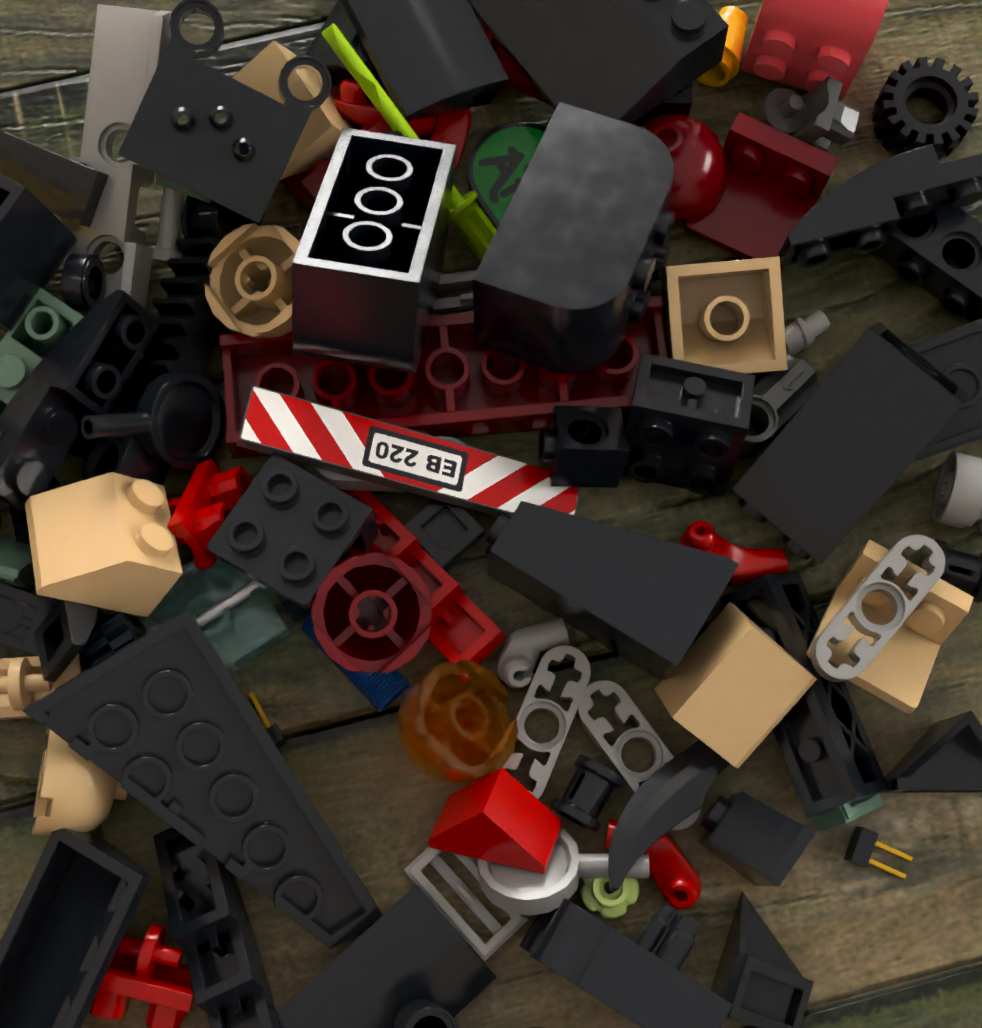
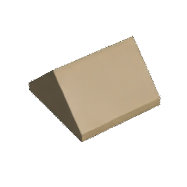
M274 40L232 78L284 105L278 91L280 72L287 61L297 55ZM297 69L288 77V88L297 99L303 101L312 100L319 95L320 81L311 70ZM330 94L319 108L311 112L280 180L309 170L313 164L323 158L331 159L342 128L354 129L349 121L338 112L334 105V99Z
M729 602L688 649L679 666L665 680L662 679L654 690L675 721L731 765L739 768L813 685L817 678L734 604Z

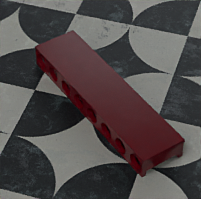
M662 295L650 296L642 322L640 324L630 323L620 348L611 359L599 367L579 373L552 371L475 345L474 312L431 316L415 374L296 355L293 350L292 331L280 337L260 339L241 333L219 335L223 356L226 444L230 449L231 458L269 456V454L236 446L252 385L432 436L463 438L548 429L554 405L620 407L625 423L628 421L641 354L647 353L668 358L662 317Z

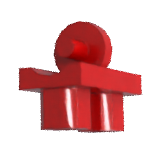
M212 459L199 463L182 497L173 498L168 501L171 519L167 528L175 536L177 546L182 544L190 546L193 553V563L198 570L214 566L217 557L209 552L207 545L252 482L245 469L241 466L221 473Z
M155 923L151 924L144 940L127 935L123 936L90 1007L91 1015L109 1020L122 1019L128 1011L130 999L134 998L150 1003L146 1026L149 1028H180L187 1013L193 1007L195 999L188 965L181 963L184 950L164 945L166 937L165 926Z

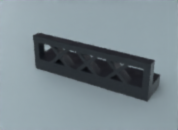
M765 574L720 597L724 608L729 602L734 604L817 678L813 685L773 729L807 818L820 815L850 802L888 791L889 787L845 682H832L821 677L814 669L811 659L807 656V651L820 622L800 574Z

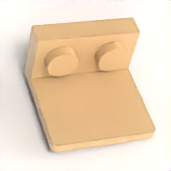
M870 539L867 541L836 587L807 651L809 658L811 646L816 637L888 552V549ZM907 560L906 567L896 578L890 581L884 572L881 578L901 588L911 576L918 572L927 574V571ZM939 579L869 666L860 675L849 681L901 711L911 714L919 705L940 646L969 613L974 597ZM903 591L907 599H909L911 594ZM870 592L864 596L861 604L864 617L876 625L887 624L893 616V605L890 599L879 592ZM846 617L843 623L854 628L849 618ZM854 629L845 640L837 645L828 641L826 646L832 651V656L828 662L835 668L843 663L849 664L852 667L854 661L848 656L852 646L858 639L864 636L871 645L874 642V638Z

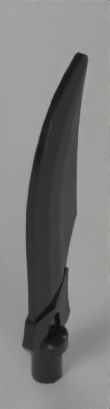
M700 739L646 780L632 796L622 812L612 834L608 853L609 885L612 891L620 889L625 877L636 861L656 841L702 808L703 800L713 779L731 765Z

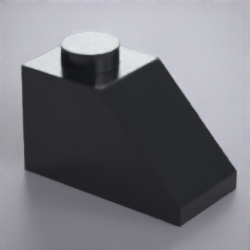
M741 791L732 794L728 800L720 795L714 801L700 821V825L707 829V831L699 840V843L754 885L780 886L815 834L800 823Z

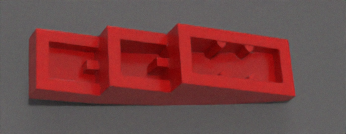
M341 490L373 508L379 535L367 552L374 551L395 556L417 571L430 591L432 601L431 629L427 641L464 678L506 639L502 630L463 593L460 585L421 547L418 539L369 491ZM351 546L346 555L350 556L364 552Z

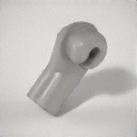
M558 617L519 628L509 635L497 661L498 675L509 687L516 689L527 686L533 679V671L541 652L556 646L569 644V637L563 618Z

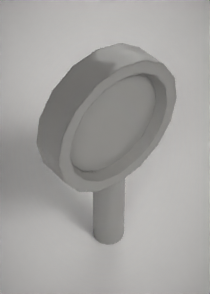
M563 828L545 874L477 859L481 890L491 903L508 913L526 916L549 913L558 908L564 898L569 900L575 893L580 878H609L608 854H579L577 843ZM643 854L625 878H649V854Z

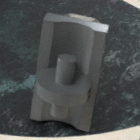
M828 76L803 97L788 88L774 89L763 98L759 114L763 123L827 152L831 141L842 146L853 137L860 111L838 100L843 83Z

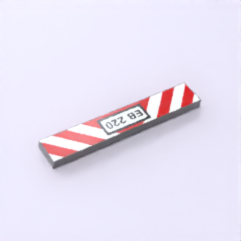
M252 385L236 446L269 455L275 453L287 460L497 517L503 511L512 516L521 501L576 515L580 487L551 486L548 468Z

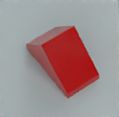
M502 767L448 796L430 835L429 848L545 874L562 830V821Z

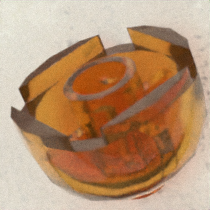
M460 660L456 663L444 662L424 672L403 694L396 719L398 740L405 756L418 771L433 779L448 783L474 781L502 768L514 752L518 734L517 719L509 722L508 711L504 703L511 700L506 688L490 670L471 660Z

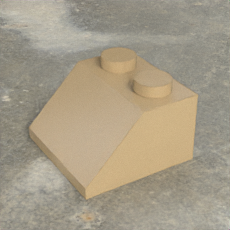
M780 256L675 265L664 268L661 275L664 327L671 359L745 374L788 370Z
M109 472L32 495L25 503L37 595L148 618L183 574L175 536L167 528L171 515L163 485L152 483L145 479H137Z

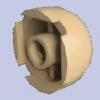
M256 223L242 225L225 235L212 251L207 264L212 267V272L210 274V286L205 284V297L213 315L229 329L257 339L280 337L291 332L292 262L300 240L283 227L277 225L259 226Z
M47 727L46 735H49L47 750L45 749L42 752L33 815L36 819L32 828V834L51 836L52 831L62 828L77 832L91 831L108 817L114 799H126L127 791L121 788V784L91 760H85L69 747V743Z

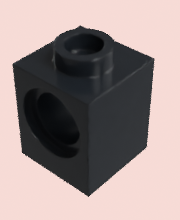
M554 405L548 429H541L538 437L539 462L547 463L551 486L618 488L630 451L621 408Z

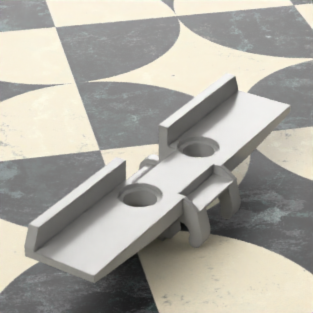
M98 4L80 157H69V159L109 176L90 228L78 225L62 218V223L78 240L69 255L73 253L94 254L99 258L105 246L115 244L121 247L124 253L123 265L114 274L105 273L106 290L104 299L117 289L123 290L145 309L151 262L168 263L169 258H182L183 256L181 252H178L175 242L176 239H180V218L185 194L163 186L156 248L146 246L147 238H145V232L135 229L137 201L140 187L151 188L155 172L131 160L119 163L113 156L112 145L118 135L128 132L172 36L169 25L172 12ZM76 311L83 317L89 313V311ZM133 370L132 374L130 375L129 379H133V378H134V372H135L134 370ZM123 388L120 394L127 393V391Z

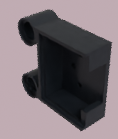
M184 0L171 13L169 25L172 36L118 154L259 224L311 112L319 108L330 94L332 86L331 75L326 65L312 56H296L287 61L281 69L278 80V91L284 102L283 105L197 60L210 57L221 47L225 35L223 19L218 9L207 0ZM197 13L206 15L215 26L211 39L199 45L189 43L181 35L182 22L186 17ZM297 69H307L316 74L320 81L319 95L307 101L293 96L288 88V77L292 72ZM224 114L227 117L226 121L218 123L216 121L217 115ZM182 115L188 116V121L185 124H179L178 122L179 117ZM241 145H246L249 148L247 155H241L238 152V148Z
M564 898L558 908L549 913L536 916L519 945L531 953L530 956L642 1028H721L733 1006L724 998L679 971L695 943L694 938L700 929V923L688 915L681 916L677 913V910L665 903L660 904L655 915L649 918L635 943L597 917Z

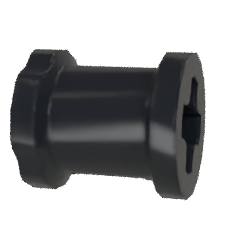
M935 539L934 541L941 547L945 556V569L940 579L973 596V602L981 603L982 553L976 556L947 548L945 541ZM949 568L964 571L966 575L950 571Z
M580 754L574 763L577 770L562 798L554 799L550 808L578 826L597 833L601 826L597 819L613 789L620 788L624 778L596 760Z

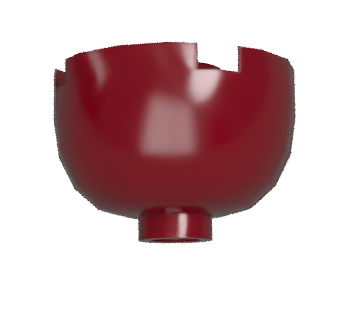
M664 113L649 118L639 127L657 136L665 144L672 156L674 177L668 210L676 213L674 221L686 218V222L690 223L699 220L716 207L726 191L727 161L718 136L701 120L683 113Z
M374 551L350 555L331 568L317 588L314 602L310 608L313 631L327 656L349 671L359 673L360 671L366 673L395 671L414 659L428 640L431 629L432 601L430 591L419 573L399 558Z

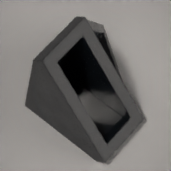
M968 711L934 723L886 775L885 780L889 790L883 793H982V725L973 712Z
M742 891L711 991L733 1004L727 1015L728 1018L757 1028H800L814 981L802 976Z

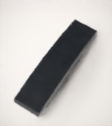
M0 129V174L26 187L53 214L90 228L109 175Z
M173 827L154 835L173 940L185 949L195 1004L207 1013L210 1028H280L258 946L234 874L227 870L220 860L202 846H196Z

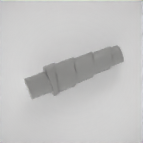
M817 309L804 319L797 317L794 319V322L785 327L787 355L793 356L799 351L805 350L815 343L816 336L830 327L827 316L821 310ZM749 373V374H750V375H755V377H757V376L760 375L761 373Z

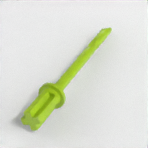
M333 23L321 32L324 39L393 131L401 132L403 137L419 139L338 27ZM453 185L449 221L481 262L494 237L496 228L475 201L478 196L476 191L473 190L461 196Z

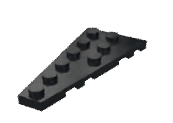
M189 607L24 708L23 712L40 725L43 723L69 743V747L85 760H91L121 784V788L196 846H202L220 860L227 870L240 880H245L269 898L276 908L329 949H333L383 916L372 895Z

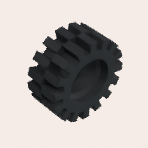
M918 57L914 66L908 60L900 65L898 71L894 69L882 88L872 112V121H878L873 129L876 137L884 134L887 135L882 146L889 151L896 145L900 148L897 153L898 155L933 144L939 161L944 154L947 157L952 154L972 127V123L976 119L979 110L974 108L979 101L978 93H968L974 84L968 76L959 81L957 77L962 69L954 64L948 72L943 69L945 60L936 58L933 65L928 66L927 57ZM913 97L932 101L942 111L943 121L939 124L930 125L916 120L906 109V101Z

